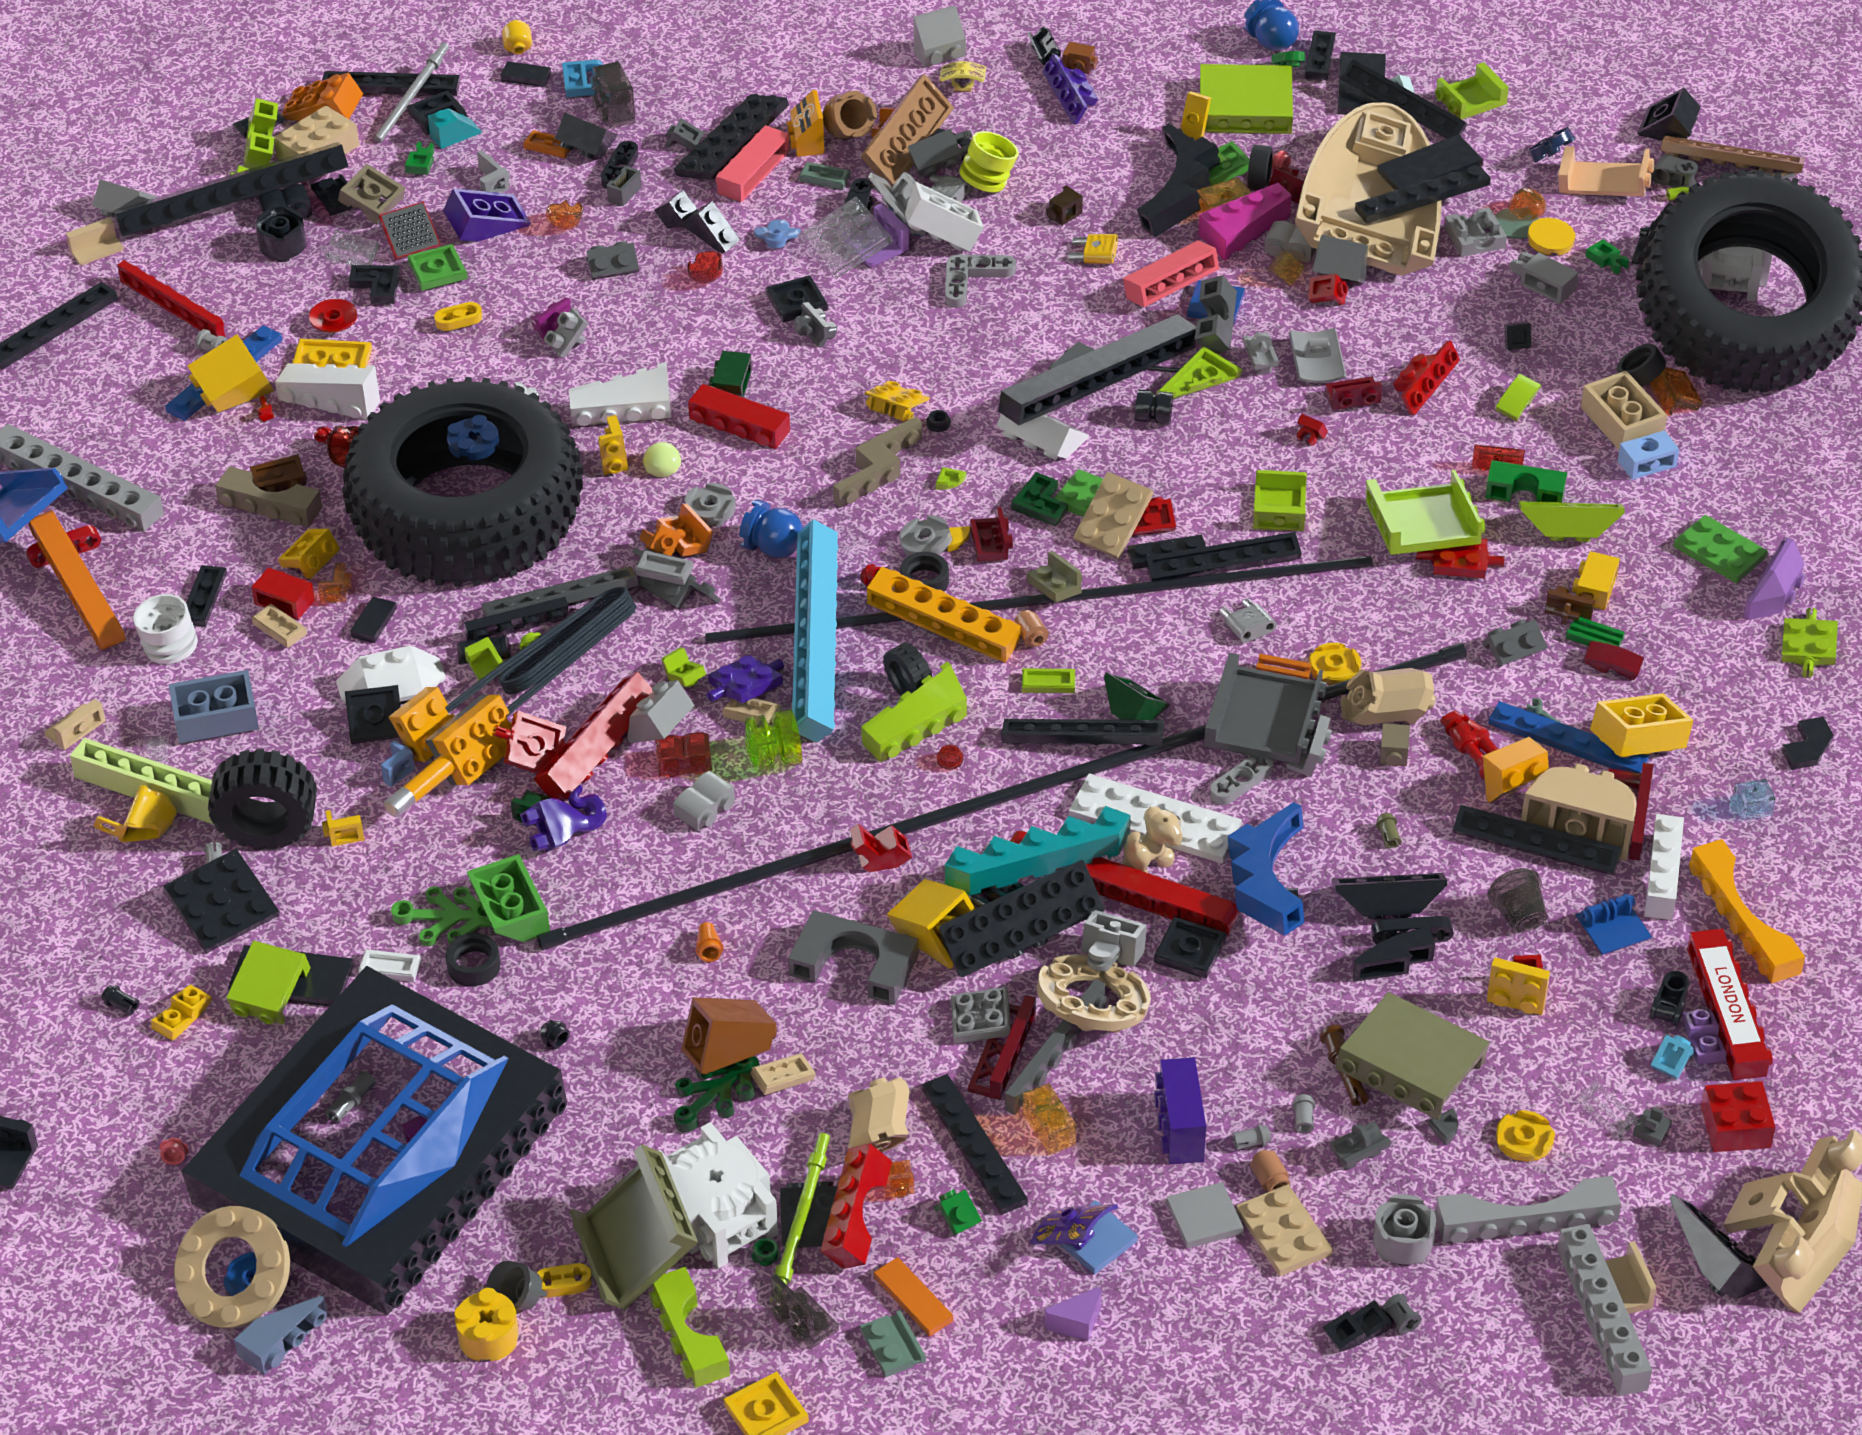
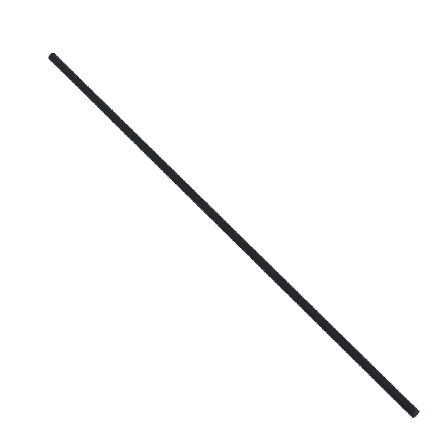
M1371 556L1082 589V593L1059 602L1372 566ZM1045 594L970 602V604L991 611L1059 602H1054ZM887 612L836 618V628L905 620ZM795 623L705 633L706 644L793 634L795 632Z

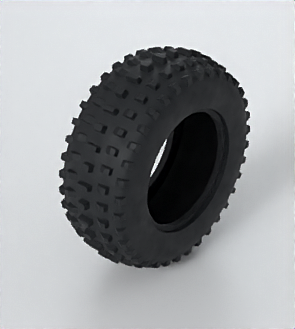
M1739 170L1737 175L1725 172L1720 174L1719 179L1716 176L1703 180V185L1699 183L1689 187L1688 194L1682 191L1676 196L1677 198H1675L1673 204L1669 202L1664 207L1656 220L1652 221L1647 237L1644 236L1641 246L1644 247V252H1639L1636 262L1642 265L1636 272V280L1641 282L1636 286L1638 298H1643L1638 305L1640 311L1647 315L1644 319L1646 327L1651 326V329L1654 331L1651 336L1655 342H1661L1663 345L1662 352L1668 356L1672 355L1676 359L1674 364L1678 367L1690 369L1689 375L1693 377L1707 378L1705 382L1711 385L1712 382L1716 385L1723 384V389L1729 390L1732 386V389L1736 390L1741 388V392H1748L1749 388H1751V391L1767 392V388H1770V390H1782L1785 384H1788L1789 387L1801 383L1802 377L1809 380L1816 375L1817 369L1824 371L1831 365L1833 359L1836 360L1842 355L1849 342H1853L1857 334L1856 326L1862 325V315L1859 314L1862 311V250L1858 246L1861 243L1859 235H1854L1851 230L1854 225L1850 220L1845 221L1841 216L1843 210L1840 207H1832L1829 204L1830 198L1827 195H1817L1814 193L1815 187L1811 185L1809 187L1801 186L1798 184L1799 179L1794 177L1792 180L1782 179L1781 173L1775 172L1774 176H1772V174L1764 175L1763 170H1756V174ZM1728 247H1751L1766 251L1781 259L1794 271L1803 286L1806 302L1799 308L1778 316L1761 317L1738 312L1723 304L1710 292L1700 275L1698 262L1708 254Z
M465 377L462 382H454L453 378H447L446 383L438 385L431 381L428 382V387L419 389L417 386L410 388L411 393L403 396L398 393L394 395L392 403L383 402L379 406L380 411L378 413L371 412L368 415L367 424L361 423L358 428V435H354L349 453L346 454L345 458L347 468H344L343 472L345 487H342V493L345 499L346 513L350 514L353 526L356 525L355 532L358 537L364 539L365 547L369 551L375 550L374 557L379 561L386 560V566L391 570L395 568L401 569L400 574L404 577L412 574L417 576V581L424 583L426 579L435 580V585L440 586L443 585L444 581L454 582V586H461L462 582L473 581L475 586L480 585V580L491 579L492 582L499 581V576L504 574L512 577L517 575L516 570L524 567L528 570L533 567L535 559L544 560L548 556L546 551L549 548L555 550L559 546V537L565 538L569 525H572L573 520H575L577 514L576 507H579L580 493L583 490V478L581 476L583 474L582 463H578L580 462L579 449L575 448L574 438L569 437L570 429L567 424L561 422V416L557 411L551 412V405L547 401L539 402L540 397L534 392L529 395L525 394L524 387L518 385L516 388H510L506 381L494 384L491 383L490 378H483L482 382H474L472 377ZM476 415H483L487 421L496 426L499 444L495 446V451L490 456L480 460H468V456L460 455V458H458L449 451L447 435L450 424L471 419ZM461 465L490 466L512 475L499 486L471 496L443 497L428 494L415 488L427 476L446 468Z

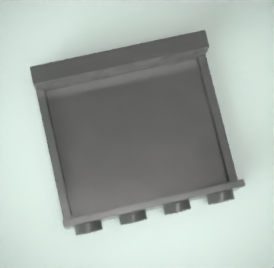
M1229 653L1206 724L1204 746L1300 765L1302 755H1307L1309 751L1310 739H1307L1308 735L1313 736L1316 720H1313V717H1318L1320 713L1321 701H1318L1319 697L1324 698L1327 682L1322 681L1323 670H1319L1317 679L1314 681L1239 666L1240 654Z

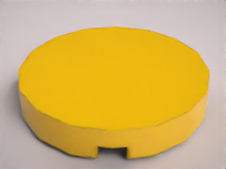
M1549 217L1540 218L1532 222L1528 229L1527 237L1529 238L1530 246L1544 255H1551V253L1563 255L1574 246L1575 232L1570 225L1562 220Z
M1342 643L1319 645L1309 656V663L1312 665L1311 674L1317 679L1319 670H1323L1322 681L1327 682L1329 685L1351 679L1361 670V657L1355 649L1351 647L1350 650Z
M1519 1110L1516 1111V1114L1510 1116L1507 1114L1502 1117L1497 1124L1495 1139L1498 1147L1505 1155L1514 1160L1529 1162L1537 1161L1548 1155L1553 1148L1555 1132L1549 1125L1550 1122L1544 1116L1533 1111Z

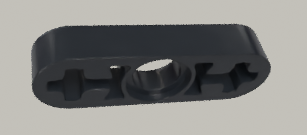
M623 141L618 144L601 173V185L604 189H607V184L610 181H614L621 174L623 167H615V165L623 164L631 168L633 167L639 156L638 145L635 142Z
M1446 916L1382 919L1376 921L1371 926L1372 939L1376 945L1408 930L1425 927L1430 928L1435 942H1447L1453 937L1454 931L1451 919Z

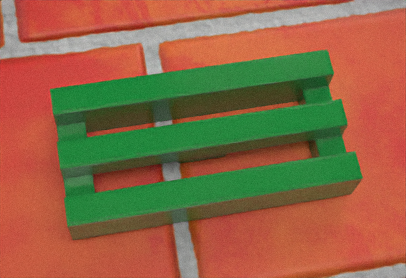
M1580 617L1579 621L1574 620L1571 623L1570 629L1566 632L1565 639L1586 646L1591 641L1620 647L1624 640L1625 632Z

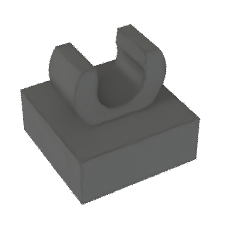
M1655 1107L1651 1111L1645 1109L1633 1130V1136L1660 1147L1671 1128L1672 1120L1664 1117V1111Z

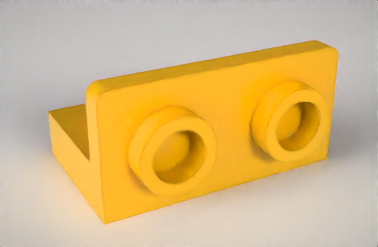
M616 415L606 417L608 427L604 428L605 435L597 438L603 473L607 475L628 471L624 438Z
M329 528L308 529L277 560L282 568H300L304 577L311 579L340 550V547Z

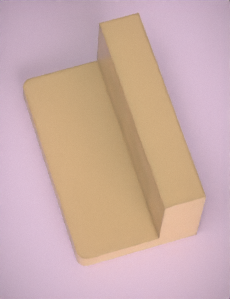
M110 217L66 233L69 251L79 265H84L124 250L123 245L116 237L114 222Z
M93 699L88 704H82L44 732L45 736L66 750L106 721L102 703Z
M1628 1242L1626 1256L1605 1261L1628 1314L1653 1308L1656 1285L1636 1242Z

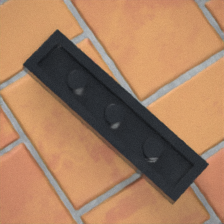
M566 597L464 622L465 638L469 641L484 639L496 634L505 636L511 634L516 629H533L539 623L547 621L551 623L559 622L568 616Z

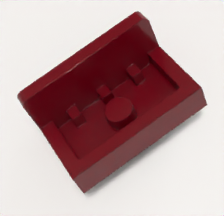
M1291 165L1274 168L1268 186L1279 183L1292 195L1291 201L1299 204L1306 175L1299 173L1300 169Z
M1373 376L1325 384V393L1332 409L1339 410L1381 403L1382 384L1380 381L1375 382Z
M996 507L995 518L970 519V531L977 562L1008 560L1009 549H1013L1012 534L1007 533L1009 531L1008 516L1003 515L1002 507Z

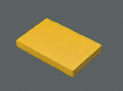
M299 339L292 363L316 364L317 367L335 364L336 368L357 365L358 368H366L372 350V343Z

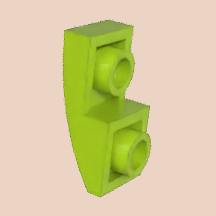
M1519 374L1499 400L1495 411L1514 421H1518L1525 408L1531 404L1538 393L1541 384Z

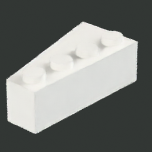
M288 363L275 381L278 400L304 405L308 408H317L330 413L347 415L352 418L367 420L368 415L374 412L380 403L375 365H367L366 368H358L357 365L336 368L335 364L317 367L316 364Z

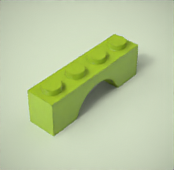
M686 1267L663 1274L652 1285L653 1291L649 1292V1298L652 1307L660 1309L661 1315H659V1319L664 1332L670 1331L671 1333L670 1344L675 1356L680 1354L683 1361L680 1364L685 1378H691L695 1388L730 1376L729 1359L719 1337L699 1334L690 1329L685 1323L689 1313L698 1306L696 1288Z

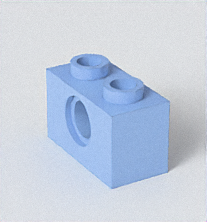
M1664 430L1620 443L1618 462L1629 477L1634 480L1677 467L1679 448Z

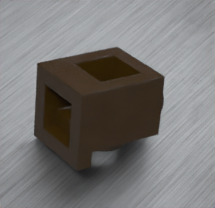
M1065 185L1063 192L1049 199V207L1046 209L1048 218L1062 226L1076 218L1083 212V196Z

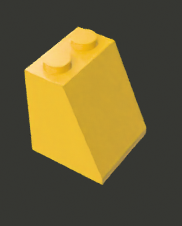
M238 334L187 365L192 373L188 376L196 389L201 386L204 391L200 394L208 407L213 405L217 412L275 391Z
M924 879L891 909L887 916L897 933L917 938L918 948L946 968L951 969L954 965L938 930V926L975 908L964 890Z

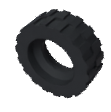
M904 642L887 651L883 656L884 670L888 676L887 678L892 684L893 689L900 696L907 691L912 694L923 685L921 681L928 675L933 677L927 661L911 643Z

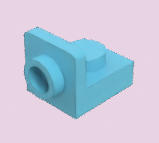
M1666 1035L1651 1063V1068L1678 1080L1688 1059H1692L1694 1055L1693 1047L1690 1046L1691 1043L1678 1035H1675L1674 1038Z

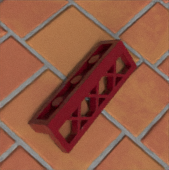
M1025 995L1021 1006L1009 1004L1010 1013L1017 1016L1014 1023L1011 1024L1008 1038L1002 1046L998 1044L996 1038L987 1040L968 1085V1092L1001 1100L1035 1019L1036 997ZM999 1054L1000 1057L996 1066L990 1067L987 1059ZM991 1076L990 1088L977 1085L979 1079Z

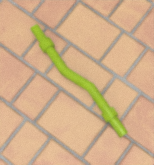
M819 1133L814 1152L809 1155L807 1162L809 1169L781 1263L776 1266L773 1276L775 1283L770 1297L772 1303L781 1304L786 1285L792 1279L794 1272L792 1265L820 1171L824 1170L827 1161L825 1154L830 1136L826 1133Z

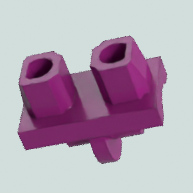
M564 297L559 302L552 303L546 311L540 315L536 314L531 318L534 330L539 331L541 339L544 340L548 331L557 330L559 327L557 318L561 312H569L571 309L570 298Z

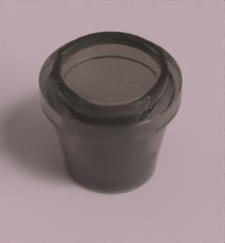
M1527 868L1514 869L1502 874L1491 884L1487 892V898L1490 904L1499 910L1515 933L1534 930L1548 919L1541 891L1542 880L1537 871Z

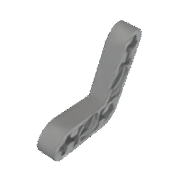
M1007 255L950 256L947 259L946 304L953 308H959L966 304L968 277L1013 276L1016 272V260ZM955 265H960V270H955ZM977 265H986L987 267H985V268H978V267H976V266H977ZM953 280H961L962 282H961V283H952L951 281H953ZM954 292H959L958 297H954Z

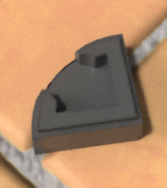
M1453 1108L1442 1113L1439 1120L1432 1118L1428 1123V1126L1445 1145L1449 1144L1457 1134L1458 1117Z

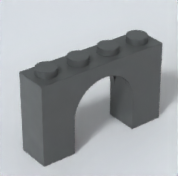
M813 910L788 957L789 976L815 983L826 961L834 953L850 948L865 950L877 959L868 978V998L895 1005L919 956L918 939L906 934L888 931L881 927H874L855 920H848L829 913Z

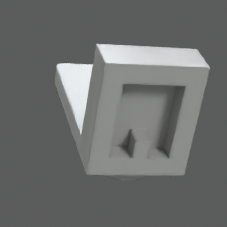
M482 150L477 152L478 167L486 174V176L479 179L481 191L503 193L509 190L510 175L507 169L501 167L491 156H488Z

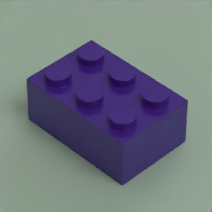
M1191 1057L1160 1060V1072H1155L1156 1090H1154L1155 1108H1159L1160 1112L1157 1113L1158 1130L1163 1133V1136H1161L1162 1154L1168 1155L1169 1165L1204 1162L1206 1122L1196 1059Z

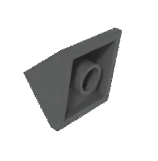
M1321 235L1312 271L1323 275L1336 273L1341 279L1364 284L1366 280L1368 245Z

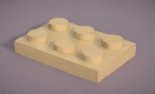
M1107 471L1073 536L1074 541L1119 559L1154 494L1152 489Z
M1289 1184L1236 1205L1237 1214L1279 1277L1332 1255V1247Z

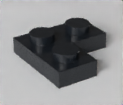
M351 265L349 286L350 288H371V304H395L400 277L399 265Z

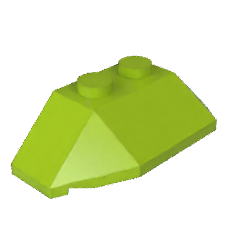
M1519 501L1520 510L1551 541H1564L1565 537H1575V541L1589 542L1591 538H1598L1625 513V508L1622 504Z

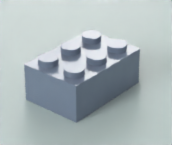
M248 670L168 684L179 744L259 729Z

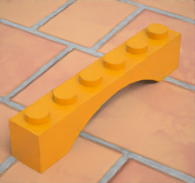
M1720 839L1694 847L1691 860L1689 861V869L1692 875L1697 876L1702 882L1706 895H1711L1716 903L1719 914L1724 915L1728 920L1732 933L1740 937L1746 953L1752 955L1757 962L1759 972L1762 975H1766L1771 984L1802 974L1805 956L1793 938L1764 924L1751 913L1741 900L1734 883L1736 857L1724 840Z

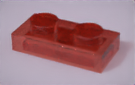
M1474 444L1472 469L1490 470L1492 460L1523 465L1525 450Z

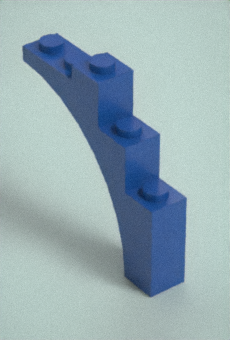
M1295 802L1258 826L1253 827L1245 824L1227 836L1230 859L1233 860L1231 861L1233 884L1236 885L1237 910L1284 936L1305 923L1302 900L1289 892L1279 882L1273 872V865L1280 850L1290 838L1304 828L1302 806Z

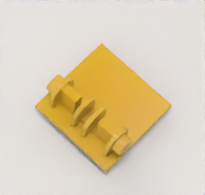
M887 381L865 392V395L869 396L866 400V406H869L870 410L884 415L888 413L889 417L894 416L895 419L903 422L913 418L914 412L911 411V408L928 401L930 397L922 395V392L917 389L900 387L901 385L894 381Z

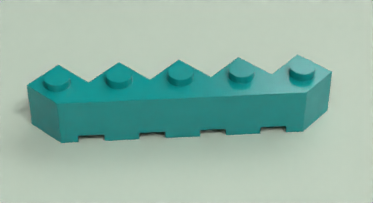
M1105 806L1094 824L1068 816L1057 835L1031 826L1020 844L994 836L983 854L956 846L944 865L945 885L964 890L967 895L971 896L981 893L983 888L994 885L996 888L1018 883V879L1033 875L1034 878L1048 875L1055 872L1057 868L1071 865L1079 860L1089 864L1092 863V859L1107 855L1108 858L1118 856L1130 834L1131 815Z

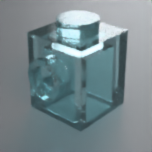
M1760 779L1735 784L1733 796H1730V806L1733 812H1737L1741 821L1772 816L1776 798L1767 779Z

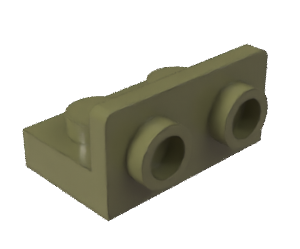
M1054 551L1047 553L1048 565L1040 566L1026 573L1027 582L1054 602H1059L1082 593L1081 582L1083 577L1081 571Z

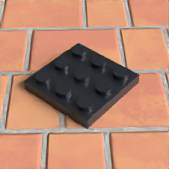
M237 848L163 886L164 893L206 954L278 917L280 912Z

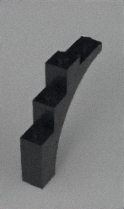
M1170 123L1163 126L1162 131L1166 145L1177 156L1176 167L1165 186L1151 200L1137 209L1141 226L1154 237L1201 210L1198 201L1200 199L1199 193L1210 187L1208 179L1210 176L1209 170L1220 164L1218 157L1219 149L1214 142L1208 141L1203 136L1197 140L1193 137L1190 138L1180 128L1177 129Z

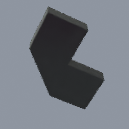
M1824 716L1798 721L1797 728L1804 741L1783 744L1782 753L1791 770L1818 765L1825 750L1829 748L1834 735Z

